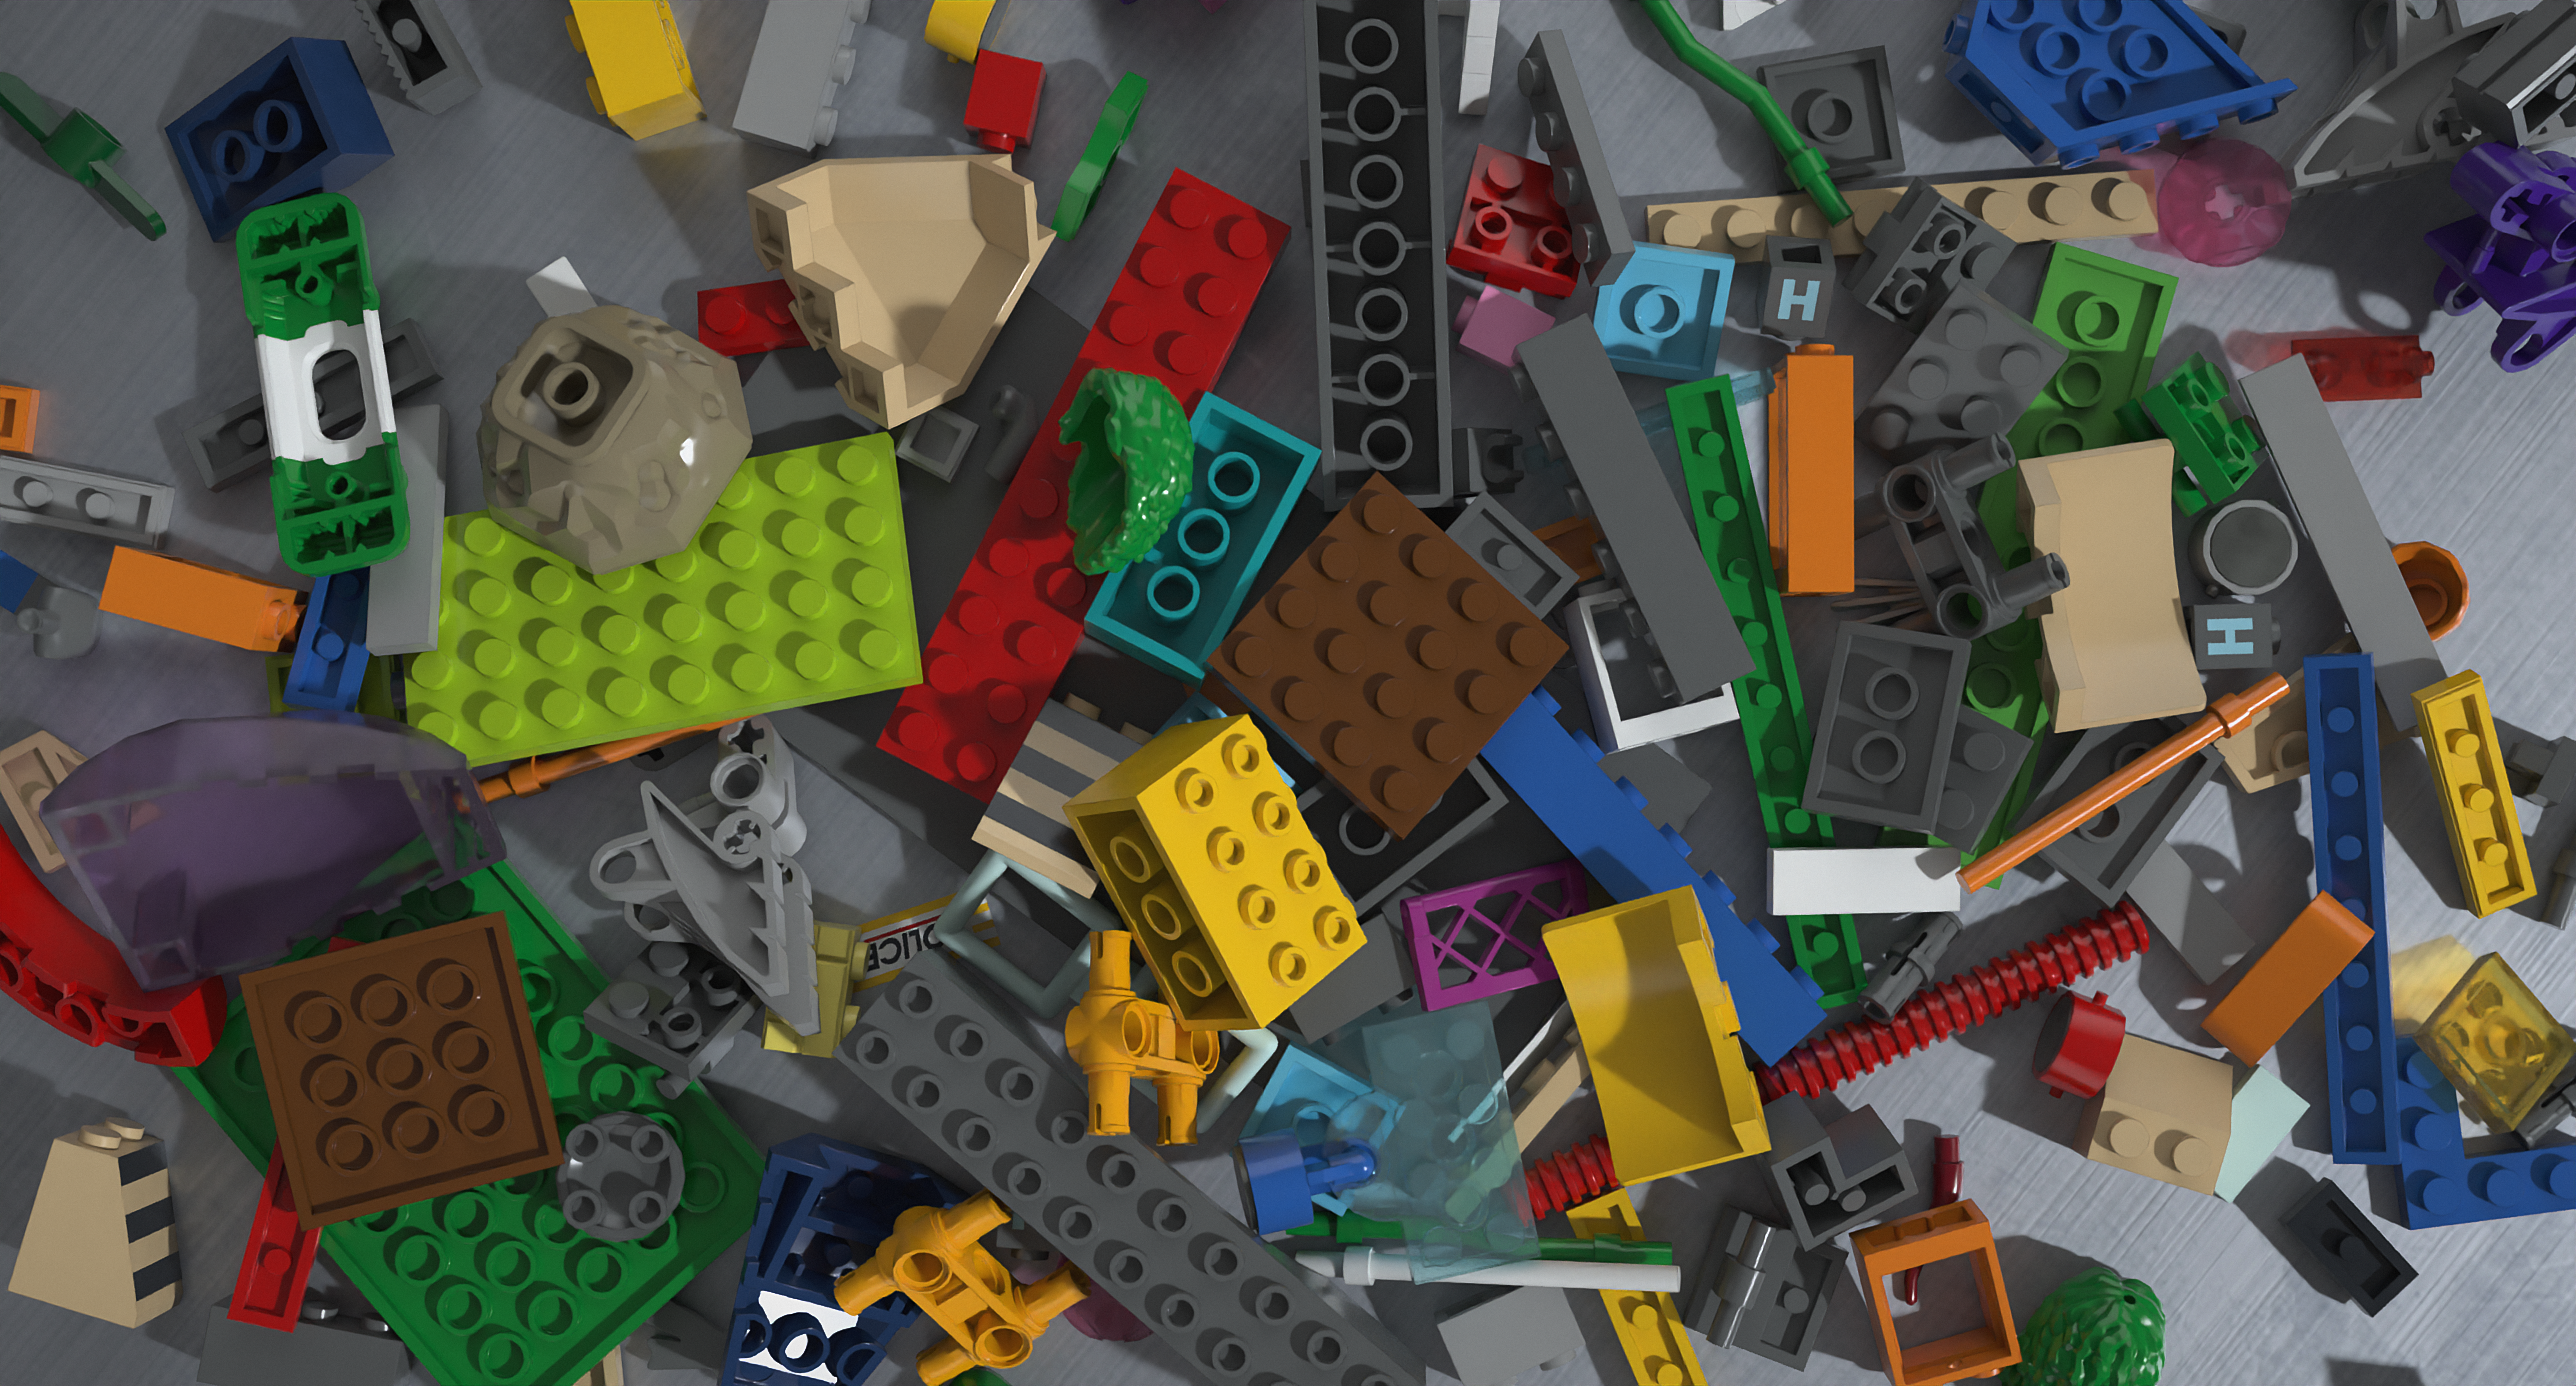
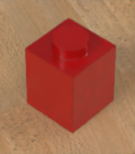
M984 49L979 50L963 121L968 135L977 137V147L999 154L1011 155L1014 152L1015 146L1031 150L1047 80V73L1042 62Z

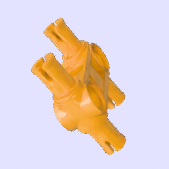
M1105 930L1103 935L1102 932L1098 931L1090 932L1089 991L1083 992L1080 1006H1075L1069 1012L1065 1026V1040L1068 1052L1074 1062L1078 1063L1079 1067L1082 1068V1074L1088 1075L1089 1126L1087 1127V1134L1094 1136L1130 1134L1129 1094L1130 1077L1152 1081V1087L1157 1088L1158 1138H1156V1145L1166 1147H1184V1144L1185 1146L1198 1145L1197 1088L1203 1087L1206 1074L1212 1073L1217 1066L1220 1053L1217 1031L1184 1032L1161 988L1158 989V1003L1136 998V992L1130 991V932Z
M984 1187L983 1190L950 1209L916 1206L905 1210L897 1217L893 1226V1234L880 1242L875 1256L847 1275L840 1276L835 1280L834 1285L836 1288H834V1295L840 1307L850 1316H857L863 1309L896 1290L904 1292L949 1333L946 1338L930 1348L918 1352L916 1355L918 1360L916 1368L923 1382L927 1386H943L945 1382L977 1364L979 1366L987 1365L999 1369L1012 1368L1022 1364L1029 1358L1033 1350V1340L1043 1335L1046 1328L1049 1327V1320L1078 1301L1090 1297L1091 1290L1089 1287H1091V1282L1088 1275L1071 1260H1068L1062 1267L1030 1285L1019 1282L977 1242L987 1232L1012 1219V1214L1010 1213L1012 1209L988 1188Z

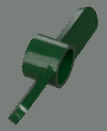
M0 72V106L40 143V147L52 160L79 182L91 189L94 188L150 241H156L166 234L165 223L158 212L112 169L127 152L125 146L115 136L77 107H74L63 119L20 78L9 73Z

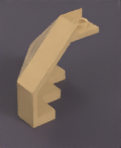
M1011 154L823 159L746 191L755 253L767 273L777 268L779 269L796 298L790 302L788 308L814 351L825 347L842 374L843 378L839 379L834 385L846 405L888 430L966 392L1057 234V231L1037 222V199L1034 192V182L1012 172Z

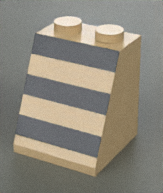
M1068 692L1063 703L1048 697L971 839L1090 899L1098 892L1102 881L1061 806L1153 740V734L1126 721L1119 732L1097 720L1103 709Z
M107 1117L105 1122L95 1125H83L81 1130L54 1138L7 1291L132 1329L179 1305L183 1295L182 1272L165 1141L143 1134L144 1125L119 1117Z

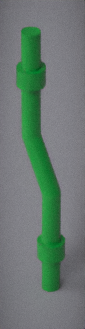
M1637 0L1679 61L1750 109L1787 162L1784 171L1798 191L1806 189L1831 227L1836 228L1851 218L1854 212L1827 175L1830 166L1816 147L1810 149L1807 147L1767 88L1699 43L1669 0Z
M1353 1205L1348 1206L1343 1217L1332 1211L1313 1210V1224L1286 1230V1235L1336 1237V1243L1362 1244V1238L1438 1240L1503 1259L1672 1266V1242L1621 1240L1620 1233H1594L1593 1239L1516 1236L1465 1221L1460 1224L1454 1218L1443 1215L1363 1212V1206Z

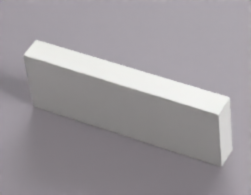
M1950 844L1767 848L1766 912L1771 915L1960 911V884L1955 873L1961 869V850Z

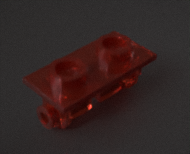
M2419 335L2291 340V356L2302 353L2324 402L2422 398V377L2432 376L2434 372V355L2431 351H2422Z

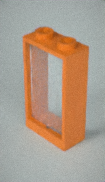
M1831 344L1795 346V352L1785 353L1782 360L1767 370L1768 548L1780 597H1833L1854 592L1853 355H1834V345Z

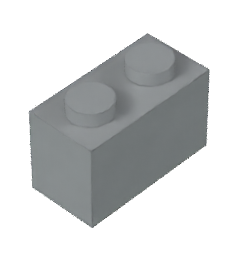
M1496 1285L1434 1313L1437 1327L1463 1386H1514L1518 1382L1517 1374L1537 1365L1540 1366L1542 1371L1560 1367L1576 1357L1574 1349L1586 1344L1561 1287Z

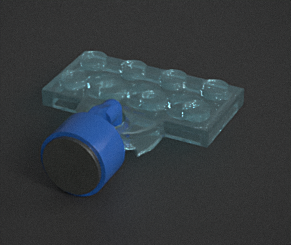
M1478 1000L1358 1027L1372 1091L1347 1100L1330 1117L1331 1120L1322 1142L1299 1147L1294 1129L1289 1127L1237 1139V1146L1232 1147L1235 1175L1248 1227L1252 1231L1256 1230L1259 1236L1313 1224L1314 1216L1311 1196L1332 1191L1354 1213L1374 1221H1399L1411 1280L1415 1285L1542 1256L1488 1000Z

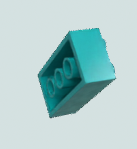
M1205 391L1189 421L1195 447L1192 491L1185 494L1179 513L1168 524L1167 532L1164 535L1160 534V539L1153 545L1150 552L1144 555V559L1140 564L1132 559L1129 560V563L1120 572L1108 573L1084 618L1085 633L1199 692L1210 673L1202 665L1203 662L1231 633L1315 473L1322 450L1208 391Z

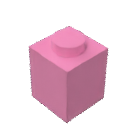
M1486 285L1479 300L1467 295L1451 330L1462 335L1455 351L1508 376L1507 368L1515 365L1511 358L1515 346L1550 330L1556 318Z

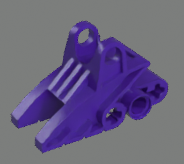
M2497 140L2494 143L2486 142L2477 145L2466 152L2451 172V188L2477 214L2429 231L2424 235L2423 241L2447 263L2434 285L2433 297L2435 303L2448 315L2461 316L2471 312L2485 301L2502 317V321L2495 331L2498 335L2491 346V358L2507 373H2516L2538 364L2576 334V158L2557 151L2548 150L2535 155L2524 144L2515 150ZM2464 283L2468 284L2460 294L2453 297ZM2530 337L2529 341H2528L2521 349H2519L2518 351L2515 352V350H2516L2526 339H2528V338Z

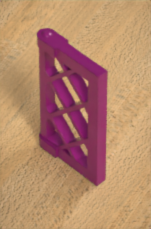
M1571 857L1514 873L1401 899L1399 903L1405 938L1408 940L1422 1011L1430 1012L1560 978L1553 960H1547L1544 957L1548 949L1542 936L1533 950L1508 932L1526 902L1550 918L1551 921L1549 923L1566 919V916L1569 918L1590 912L1587 899L1588 890L1582 863L1576 857ZM1560 879L1563 900L1556 911L1531 894L1535 885ZM1512 892L1516 895L1499 926L1473 908L1479 899ZM1454 906L1458 909V912L1440 941L1430 934L1426 912ZM1468 916L1494 934L1477 964H1474L1451 948L1453 941ZM1503 941L1529 958L1524 967L1493 975L1486 972ZM1445 955L1471 972L1467 981L1441 988L1438 967Z

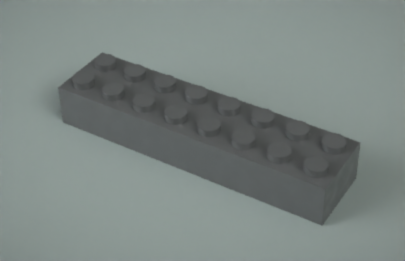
M1303 0L1324 512L1341 511L1376 471L1417 508L1453 507L1438 0Z

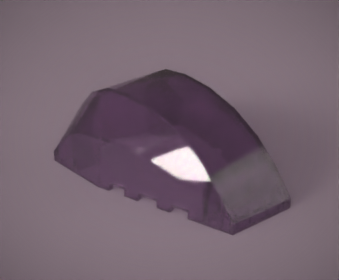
M334 709L268 711L179 719L128 736L77 766L40 802L39 808L40 819L143 993L272 963L292 954V944L312 935H315L320 941L344 931V921L371 909L377 915H380L400 906L401 896L425 885L431 891H434L507 858L505 841L464 753L430 732L391 718Z

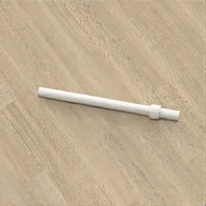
M1347 1246L1345 1252L1297 1250L1295 1261L1324 1277L1344 1278L1345 1284L1372 1286L1375 1279L1679 1292L1681 1280L1680 1266L1383 1254L1376 1253L1375 1248L1371 1246Z

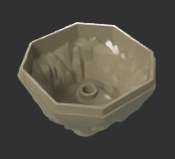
M617 304L593 307L581 312L568 313L561 316H551L536 323L531 336L520 346H517V351L510 361L501 366L496 372V384L480 405L482 420L476 432L483 476V495L492 520L593 575H604L684 551L752 449L751 444L753 443L737 363L671 327L655 316L642 314L632 308Z

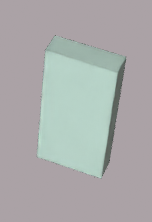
M2256 1063L2232 1089L2231 1136L2214 1190L2216 1195L2229 1204L2310 1107L2309 1103L2260 1064Z

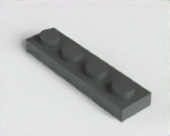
M1562 29L1538 31L1525 57L1519 63L1518 85L1522 95L1529 98L1536 120V140L1539 148L1547 153L1554 174V195L1559 206L1565 208L1572 229L1574 256L1579 263H1583L1590 287L1614 285L1636 250Z
M408 318L381 332L392 405L444 379L423 332L416 321ZM344 350L313 367L312 380L322 434L328 438L366 419L361 376L356 356L352 352ZM262 392L181 433L206 488L215 493H219L272 466Z

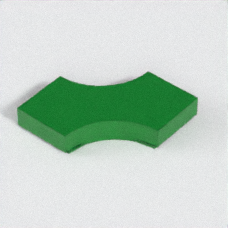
M1127 71L1105 102L1092 137L1073 174L1064 187L1051 225V229L1057 231L1056 237L1068 243L1071 239L1074 240L1094 211L1107 178L1133 131L1149 85H1146L1147 79Z

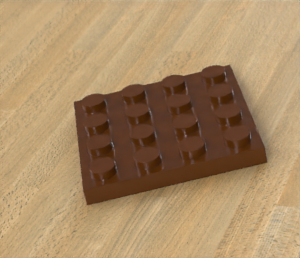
M1376 471L1202 665L1394 840L1400 842L1405 839L1566 653L1570 646Z
M505 909L238 975L302 1232L566 1163L562 1139Z

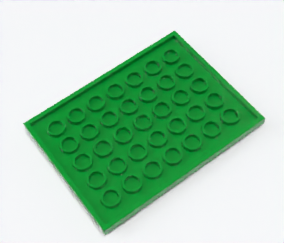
M455 805L272 966L327 953L331 937L333 936L369 943L505 909L563 1147L572 1129L587 1123L598 1115L626 1111L648 1116L669 1131L682 1153L685 1181L680 1202L663 1225L643 1238L621 1242L595 1238L584 1230L573 1227L565 1219L563 1207L559 1202L555 1179L557 1166L326 1225L323 1228L320 1244L441 1386H573L751 1229L766 1156L697 1077L676 1099H669L659 1091L656 1085L657 1080L667 1071L666 1069L585 1028L583 1011L613 982V979L463 806ZM241 992L227 1005V1020L220 1041L209 1056L197 1067H170V1069L265 1179L277 1137V1130L243 993Z

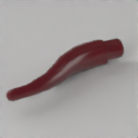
M1943 1134L1933 1136L1934 1160L1931 1161L1932 1197L1928 1210L1961 1201L1964 1183V1161L1960 1160L1959 1135ZM1924 1265L1905 1270L1904 1300L1907 1305L1913 1306L1917 1302L1918 1278Z

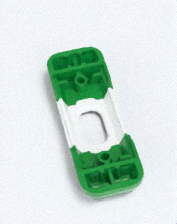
M336 192L321 193L262 207L251 212L241 222L236 232V250L245 313L253 327L273 466V475L270 476L269 480L279 549L283 561L293 571L306 577H323L384 563L402 554L409 545L411 524L406 498L408 476L404 466L401 464L378 315L381 298L373 282L362 213L347 196ZM335 350H347L356 356L366 409V421L363 428L355 436L344 440H331L322 434L312 380L313 367L316 361L322 355Z

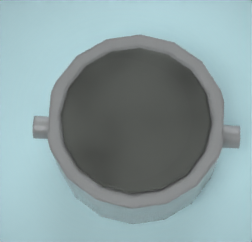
M2269 498L2267 502L2262 500L2229 502L2208 510L2195 523L2188 538V561L2197 580L2208 587L2204 592L2207 596L2216 599L2218 594L2222 596L2260 595L2277 588L2291 574L2298 558V537L2291 520L2278 510L2279 502L2272 498Z

